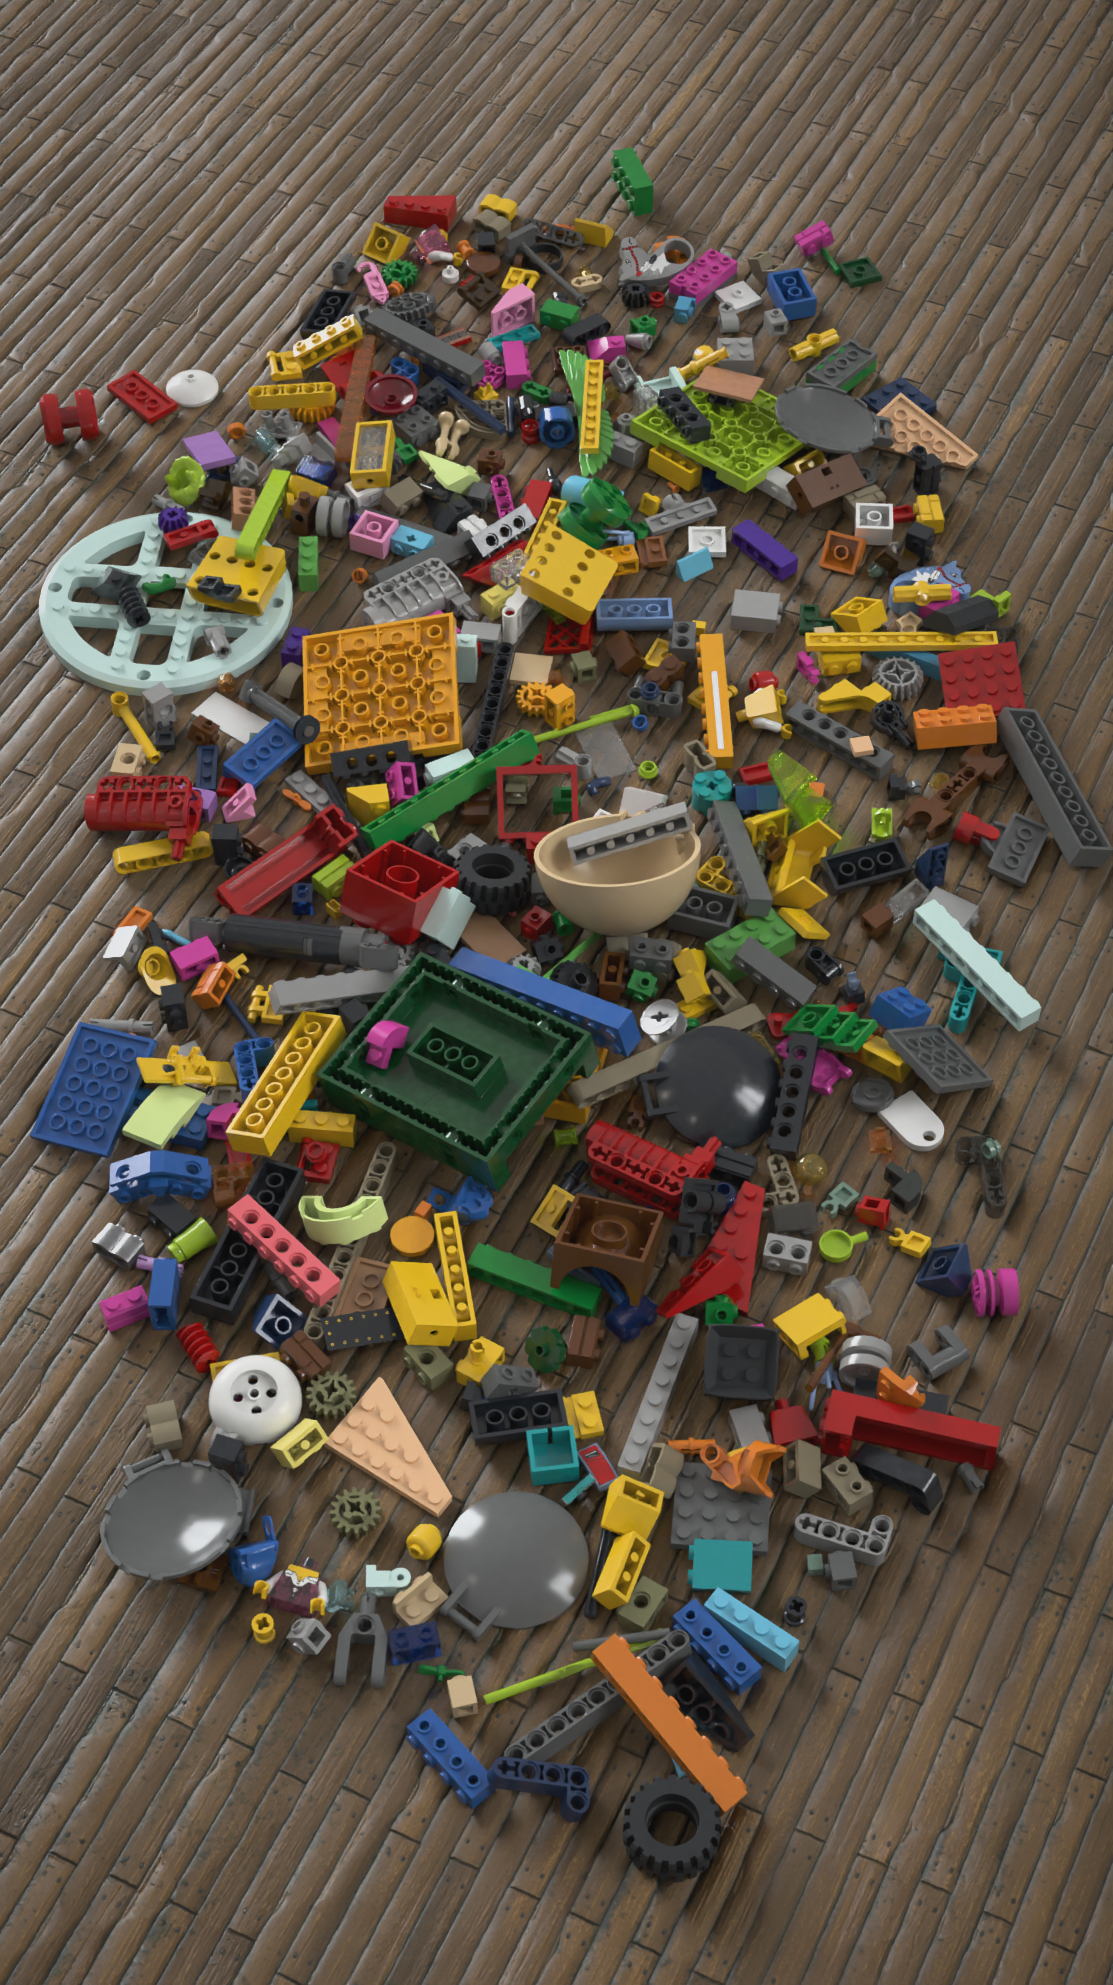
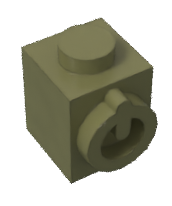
M590 651L571 654V661L567 663L570 676L576 678L578 684L595 680L598 665L596 658L592 657Z

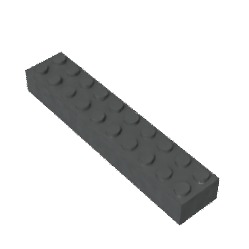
M1004 707L996 719L998 734L1069 866L1103 867L1112 854L1113 848L1037 710Z

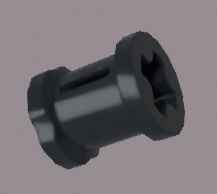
M792 1596L787 1599L785 1604L784 1620L792 1627H799L805 1622L807 1603L803 1598Z

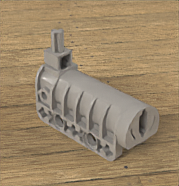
M430 558L364 592V602L368 607L362 610V627L425 617L439 609L441 611L445 610L447 613L452 611L456 617L463 615L468 621L475 622V619L478 618V614L471 608V599L464 593L460 580L439 558ZM417 573H422V574H424V575L421 576V577L415 576V574H417ZM387 588H390V589H392L393 591H392V592H384L383 590H385V589H387Z

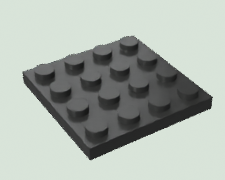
M940 1024L886 1030L882 1036L888 1042V1045L897 1051L902 1060L915 1070L916 1075L922 1078L929 1085V1088L937 1094L990 1087L994 1081Z
M684 1462L683 1469L676 1477L670 1548L689 1550V1545H694V1539L753 1542L752 1556L767 1557L770 1498L749 1492L738 1493L727 1487L724 1483L712 1480L711 1475L713 1471L706 1464ZM770 1469L767 1480L765 1482L770 1489L772 1469Z

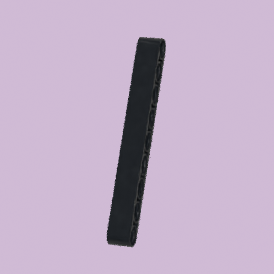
M502 642L496 648L471 752L474 758L495 746L514 661V646L509 642Z

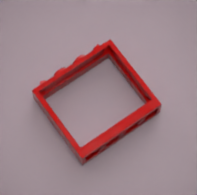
M577 764L496 767L499 841L515 844V840H523V843L526 844V834L553 832L504 833L503 777L571 775L572 822L579 821Z

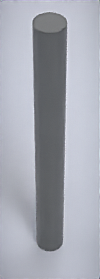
M670 1628L617 1636L619 1638L623 1637L628 1644L662 1639L671 1630ZM611 1636L572 1642L573 1651L596 1649Z

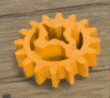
M535 681V684L528 682L527 687L522 685L521 690H517V708L522 709L523 714L528 712V716L535 714L536 717H539V714L545 716L544 694L552 690V685L545 686V682L538 684V681Z

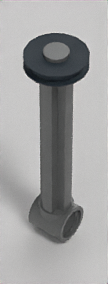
M245 679L238 697L240 700L257 705L293 730V737L301 744L312 743L318 737L320 723L316 718L311 715L299 716L262 690L263 686L261 684Z

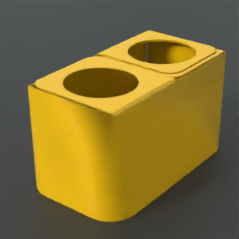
M291 475L286 493H292L294 498L298 499L300 492L307 491L310 495L320 499L321 496H326L329 487L301 476Z

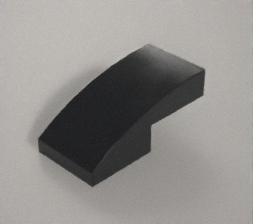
M206 575L197 586V589L202 593L229 603H233L242 593L240 585L225 584L222 577Z

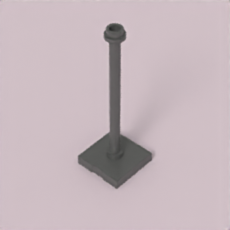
M533 223L505 236L504 262L507 265L514 263L516 254H523L524 257L527 255L575 298V303L578 306H584L587 303L588 299L584 293L579 294L530 249L535 243L536 226Z

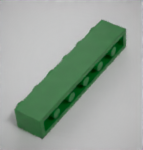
M478 1243L467 1262L468 1276L574 1316L594 1317L602 1302V1288H599L597 1285L580 1281L571 1275H565L559 1289L550 1287L552 1268L537 1265L531 1260L521 1259L510 1252L505 1253L497 1250L491 1245Z

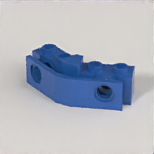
M166 1150L149 1151L110 1164L109 1193L119 1204L128 1203L152 1194L156 1197H163L165 1192L172 1195L205 1200L211 1189L212 1166L208 1165V1158Z

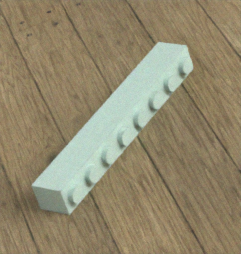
M933 899L915 909L913 924L1018 1031L1039 1021L1041 1006L1038 1001L1033 999L1026 992L1025 988L1020 986L1013 979L1012 975L1006 972L999 965L998 961L992 958L985 948L979 945L972 935L961 927L959 922L946 911L944 906Z

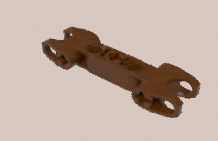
M978 744L969 748L959 761V767L962 769L930 800L919 796L912 802L903 817L902 825L906 828H910L918 823L928 825L925 831V838L928 840H933L945 833L954 822L955 814L952 812L983 781L994 785L1001 779L1010 763V756L1002 754L996 758L987 757L988 744Z

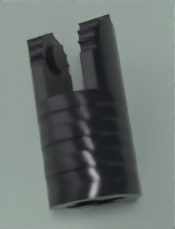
M551 391L549 407L570 405L572 403H569V401L574 402L573 395Z

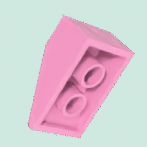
M523 283L509 289L491 311L492 337L535 322V293Z

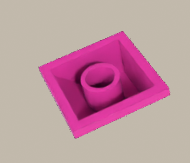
M624 336L604 337L587 341L589 358L592 360L613 361L620 355L626 357Z

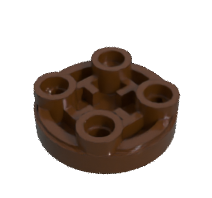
M477 252L467 259V271L473 275L478 271H482L488 279L489 276L501 270L500 258L491 252Z

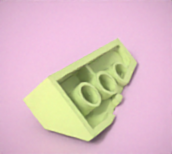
M421 450L418 452L424 463L430 466L429 470L436 473L434 477L448 490L467 496L474 481L479 482L481 479L476 474L477 471L471 466L465 467Z

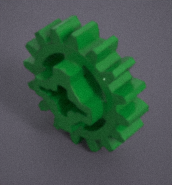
M400 259L398 261L392 260L391 264L387 262L386 266H382L381 276L387 286L391 285L393 281H397L402 287L407 288V284L413 285V281H417L418 269L416 265H413V262L407 263V260L401 262Z

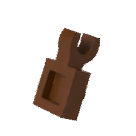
M771 832L766 837L769 845L765 847L768 859L774 863L785 855L788 847L785 839L780 835L775 837L774 833Z

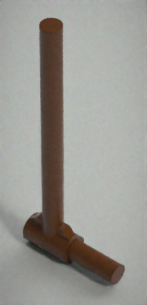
M848 1321L845 1323L847 1333L842 1335L835 1329L839 1334L807 1382L805 1390L809 1393L814 1391L847 1337L851 1338L862 1335L879 1339L881 1337L860 1329V1326Z

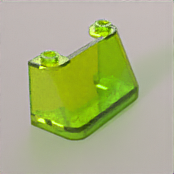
M780 749L769 757V771L786 808L798 826L802 829L817 819L822 820L833 804L826 797L824 798L810 788L811 781L815 782L817 780L816 776Z

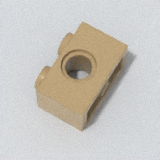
M119 743L110 770L111 776H142V765L146 764V753H143L142 745ZM125 783L123 786L130 787L131 783Z

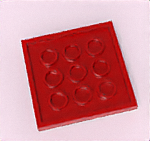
M1015 641L938 654L944 700L947 708L987 704L992 706L996 719L1004 707L1026 709Z

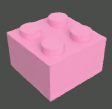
M365 510L349 533L350 549L384 560L391 550L390 538L399 528V520Z

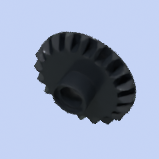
M567 960L561 962L553 969L550 980L599 998L600 979L597 978V972L594 973L591 970V966L587 967L584 965V962L578 963L577 960Z

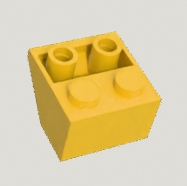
M622 1474L609 1486L600 1527L619 1535L635 1531L647 1540L660 1514L664 1492Z

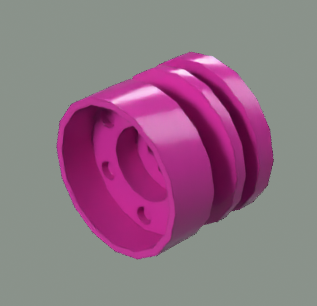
M999 1268L996 1279H994L991 1269H986L984 1275L981 1269L974 1270L971 1298L977 1317H984L985 1310L988 1317H993L995 1306L998 1307L1001 1317L1018 1315L1019 1284L1014 1268Z

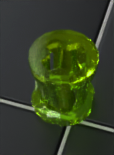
M575 1126L564 1130L553 1129L556 1148H560V1145L572 1143L578 1145Z

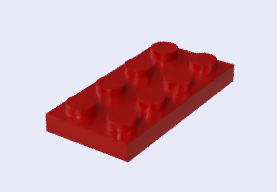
M136 370L107 385L108 392L149 424L178 409V405L173 399Z

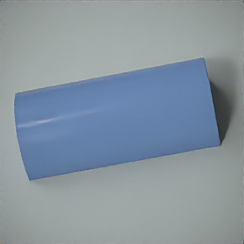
M671 598L600 599L596 605L597 631L673 629Z

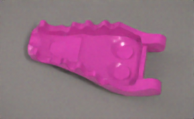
M791 1036L783 1039L779 1045L777 1044L775 1049L776 1053L784 1059H788L789 1053H786L787 1041L792 1040ZM822 1048L818 1050L811 1089L822 1095L829 1096L833 1092L831 1086L840 1078L848 1079L852 1075V1070L844 1066L832 1053H827ZM799 1056L796 1059L802 1060L805 1057Z

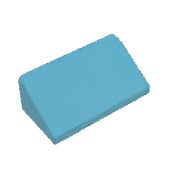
M707 547L676 561V575L683 582L713 569L712 559Z

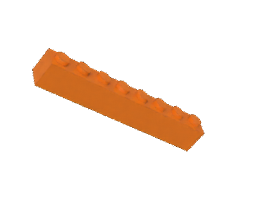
M614 1633L591 1653L590 1659L688 1778L691 1779L693 1784L700 1783L704 1786V1793L710 1792L712 1794L714 1804L718 1805L720 1816L722 1817L746 1796L748 1792L745 1790V1783L739 1776L734 1777L728 1769L730 1768L729 1764L721 1755L717 1756L712 1750L713 1745L704 1735L702 1737L695 1730L696 1725L693 1720L687 1715L684 1717L679 1710L678 1702L672 1696L668 1697L662 1690L663 1685L655 1676L651 1677L645 1670L647 1666L639 1656L635 1658L629 1649L631 1648L628 1642L623 1637L619 1638Z

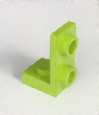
M980 589L970 596V598L977 595L990 598L999 612V618L1009 611L1012 594L1006 590L1000 595L993 597L983 589Z

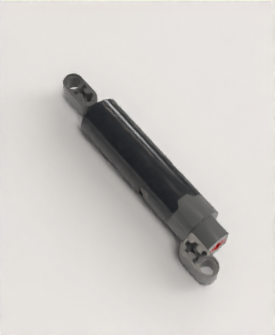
M232 913L227 920L203 916L188 918L189 940L195 941L196 939L208 936L212 943H224L228 952L343 966L348 964L360 968L398 969L399 947L389 944L388 935L370 933L367 928Z

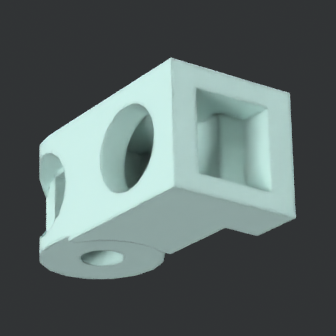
M366 1565L367 1597H370V1592L375 1593L377 1597L396 1596L399 1592L406 1591L411 1586V1575L405 1568H396L393 1571H376V1565Z

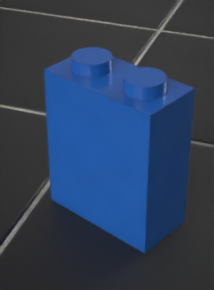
M154 1259L148 1300L153 1330H176L182 1285L177 1259Z

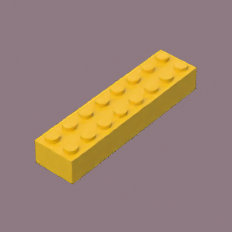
M302 1011L225 1132L234 1151L271 1157L318 1081L316 1074L337 1051L347 1035L340 1016Z

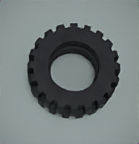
M485 844L482 847L475 846L471 850L468 849L458 857L454 866L455 870L460 871L457 889L462 891V894L471 898L470 902L476 906L473 912H479L481 915L491 914V916H496L497 914L507 915L509 912L513 913L523 907L529 900L532 867L524 855L521 856L517 850L513 851L507 846L500 847V845L496 844L494 846Z
M668 1775V1779L662 1780L661 1776L655 1777L652 1784L646 1781L640 1785V1792L638 1790L633 1792L630 1796V1802L626 1804L624 1809L623 1843L626 1846V1853L629 1859H634V1866L639 1871L643 1868L646 1869V1876L652 1879L655 1875L660 1876V1881L668 1882V1878H675V1883L683 1882V1877L688 1876L689 1879L697 1877L698 1870L700 1869L701 1872H704L709 1867V1861H714L717 1855L722 1828L719 1807L717 1804H714L712 1794L710 1792L704 1793V1786L698 1782L695 1785L691 1784L690 1778L683 1777V1780H678L676 1775ZM667 1811L679 1812L692 1820L696 1826V1834L685 1844L667 1846L659 1843L649 1834L647 1829L648 1823L660 1813Z

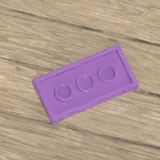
M217 431L183 439V445L204 471L237 462L236 456Z

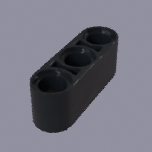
M596 313L566 327L561 333V338L571 347L575 345L583 346L587 344V341L595 340L607 334L611 329V323L599 313Z

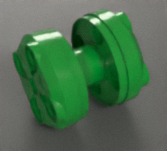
M592 477L581 491V497L587 507L577 502H571L557 515V518L565 532L595 550H599L608 539V533H603L602 531L606 529L603 522L617 528L633 512L617 486L597 477Z

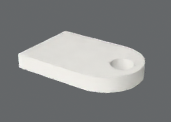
M912 1090L894 1100L890 1107L877 1113L899 1139L913 1150L930 1151L938 1147L943 1140L944 1126L942 1121ZM932 1136L934 1140L926 1141L923 1137Z

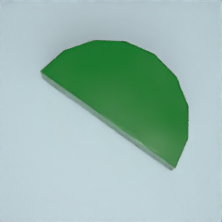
M627 520L622 524L626 531L629 530L634 533V537L637 540L645 538L649 533L648 525L642 521H639L638 524Z

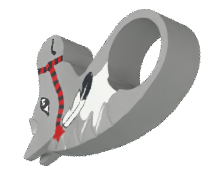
M674 237L666 240L653 254L648 255L643 249L637 247V241L634 238H624L619 250L622 266L619 268V275L621 277L618 286L632 282H640V284H646V286L669 283L671 279L692 264L694 258L692 245L683 238ZM669 250L682 251L687 256L688 261L682 264H671L666 260L665 253Z

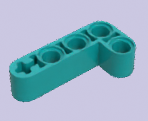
M945 958L944 978L959 983L949 1013L948 1029L953 1033L959 1034L967 1028L979 990Z

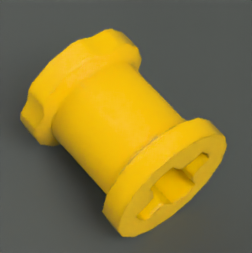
M258 1614L252 1620L253 1634L256 1642L265 1645L272 1642L276 1635L273 1628V1618L268 1614Z

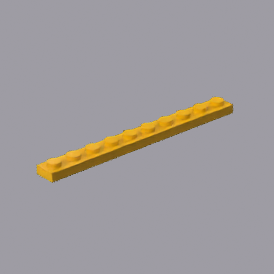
M996 631L963 632L955 636L944 632L805 633L806 652L958 651L998 644Z

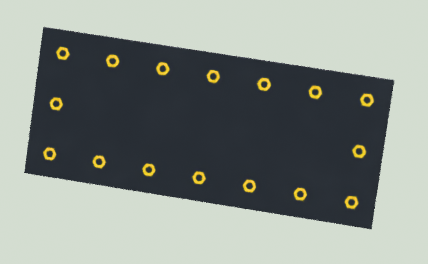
M393 1307L320 1318L328 1351L405 1338Z

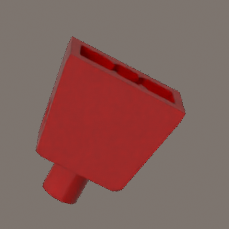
M786 1398L775 1401L776 1410L771 1411L769 1415V1430L773 1444L786 1447L795 1440L800 1439L817 1446L818 1433L801 1405L790 1407Z

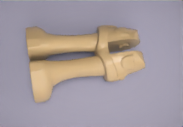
M445 411L440 413L438 418L441 435L435 442L436 455L442 457L446 450L445 459L452 462L459 453L458 439L460 436L468 433L470 423L467 420L459 419L453 424L454 415L451 412ZM451 426H452V429H451V438H450V441H449V439H448V433H449V430H450V428H451Z

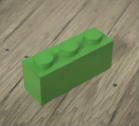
M318 536L299 537L298 578L300 592L319 591Z

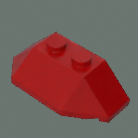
M515 540L468 572L462 574V579L493 588L503 580L514 577L517 565L528 544L527 541Z

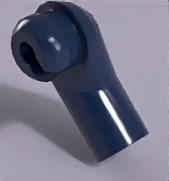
M610 777L593 779L586 786L588 795L595 796L598 794L597 788L611 786Z

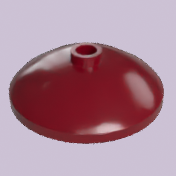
M388 374L373 379L366 386L364 397L366 404L373 411L383 415H398L414 406L418 393L416 385L407 377Z

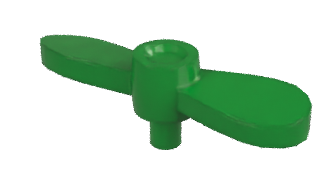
M420 1665L418 1667L419 1674L436 1675L438 1682H442L446 1676L465 1675L464 1671L447 1669L444 1665H438L437 1668L428 1665Z

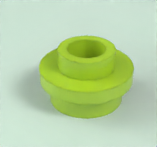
M644 761L638 768V774L644 779H652L657 776L658 768L654 762Z

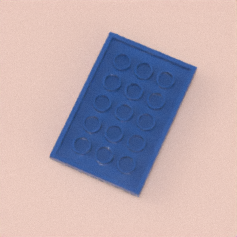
M79 1022L30 1137L33 1140L109 1159L143 1080L136 1058H152L158 1044L156 1040Z

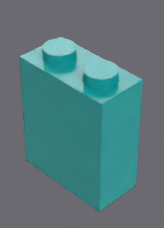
M694 1539V1545H689V1560H693V1570H688V1584L692 1585V1591L714 1592L719 1587L727 1593L751 1594L753 1542Z

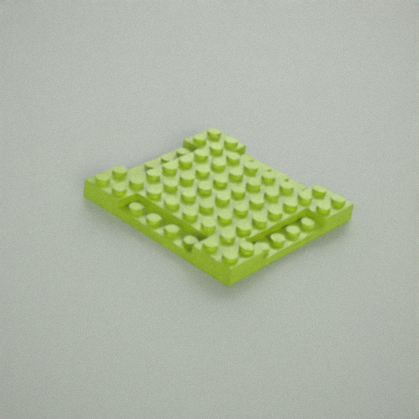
M697 379L683 387L682 391L710 422L711 432L709 440L690 444L661 408L658 407V404L631 420L630 433L639 439H643L656 447L665 444L682 455H686L696 462L709 467L711 470H715L717 472V479L744 493L764 481L767 477V472L801 449L809 450L812 448L795 439L781 426L775 415L777 397L759 389L752 403L737 400L732 408L708 402L709 393L693 389Z

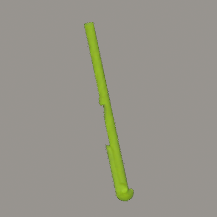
M630 704L589 716L591 720L573 724L563 730L558 731V728H555L553 731L533 737L536 743H540L632 716L634 719L639 715V708L635 704Z
M659 1640L629 1644L631 1648L629 1650L631 1653L650 1647ZM590 1658L486 1694L483 1696L484 1701L488 1705L568 1677L596 1665Z

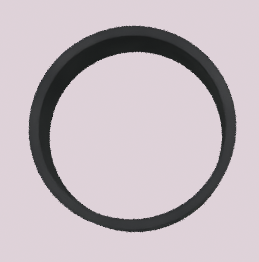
M539 243L530 247L535 254L548 252L557 255L560 259L555 263L548 264L555 272L562 267L563 252L558 246L551 243ZM526 255V265L531 271L547 274Z

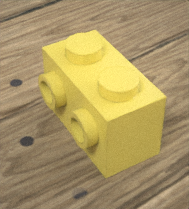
M508 578L480 594L481 611L492 621L502 616V610L505 608L507 599L512 597L519 585Z
M305 1418L272 1445L270 1449L283 1467L294 1469L300 1466L312 1453L318 1451L329 1438L318 1421Z

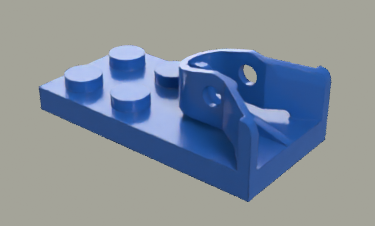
M274 718L223 763V777L236 778L244 785L249 783L253 785L255 792V788L304 744L295 740L292 729L277 718Z

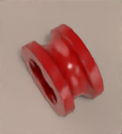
M661 292L651 293L650 306L653 308L663 307L665 303L664 294Z

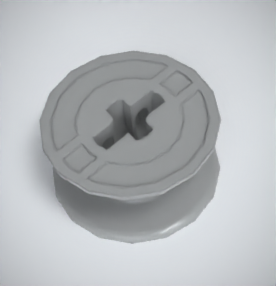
M669 999L658 1000L649 1005L640 1019L643 1031L649 1034L651 1041L656 1045L684 1034L687 1028V1018L679 1011L676 1003Z

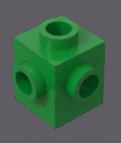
M634 969L626 986L625 994L631 996L634 1001L647 1003L650 997L654 998L657 993L658 986L655 984L658 978L653 977V974L650 972H641Z
M715 1295V1298L705 1300V1325L709 1323L712 1325L733 1324V1319L738 1318V1305H734L733 1298H729L728 1295Z

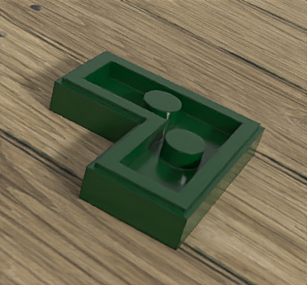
M800 604L799 635L805 636V633H814V628L833 626L834 632L837 633V622L834 619L819 618V605Z

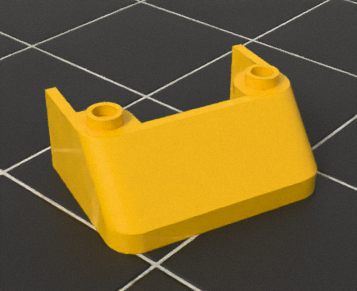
M820 819L815 820L785 838L788 850L782 858H779L774 863L772 862L767 881L773 898V905L805 910L827 897L828 894L811 882L810 877L813 866L818 863L820 864L821 858L826 856L827 848L840 841L842 837Z

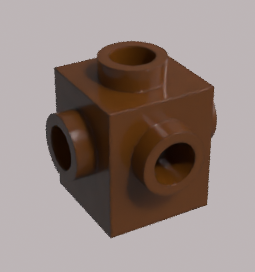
M481 448L477 459L478 474L500 475L501 470L505 468L503 451Z
M199 715L191 723L186 738L198 746L215 745L220 736L218 734L220 726L212 720Z

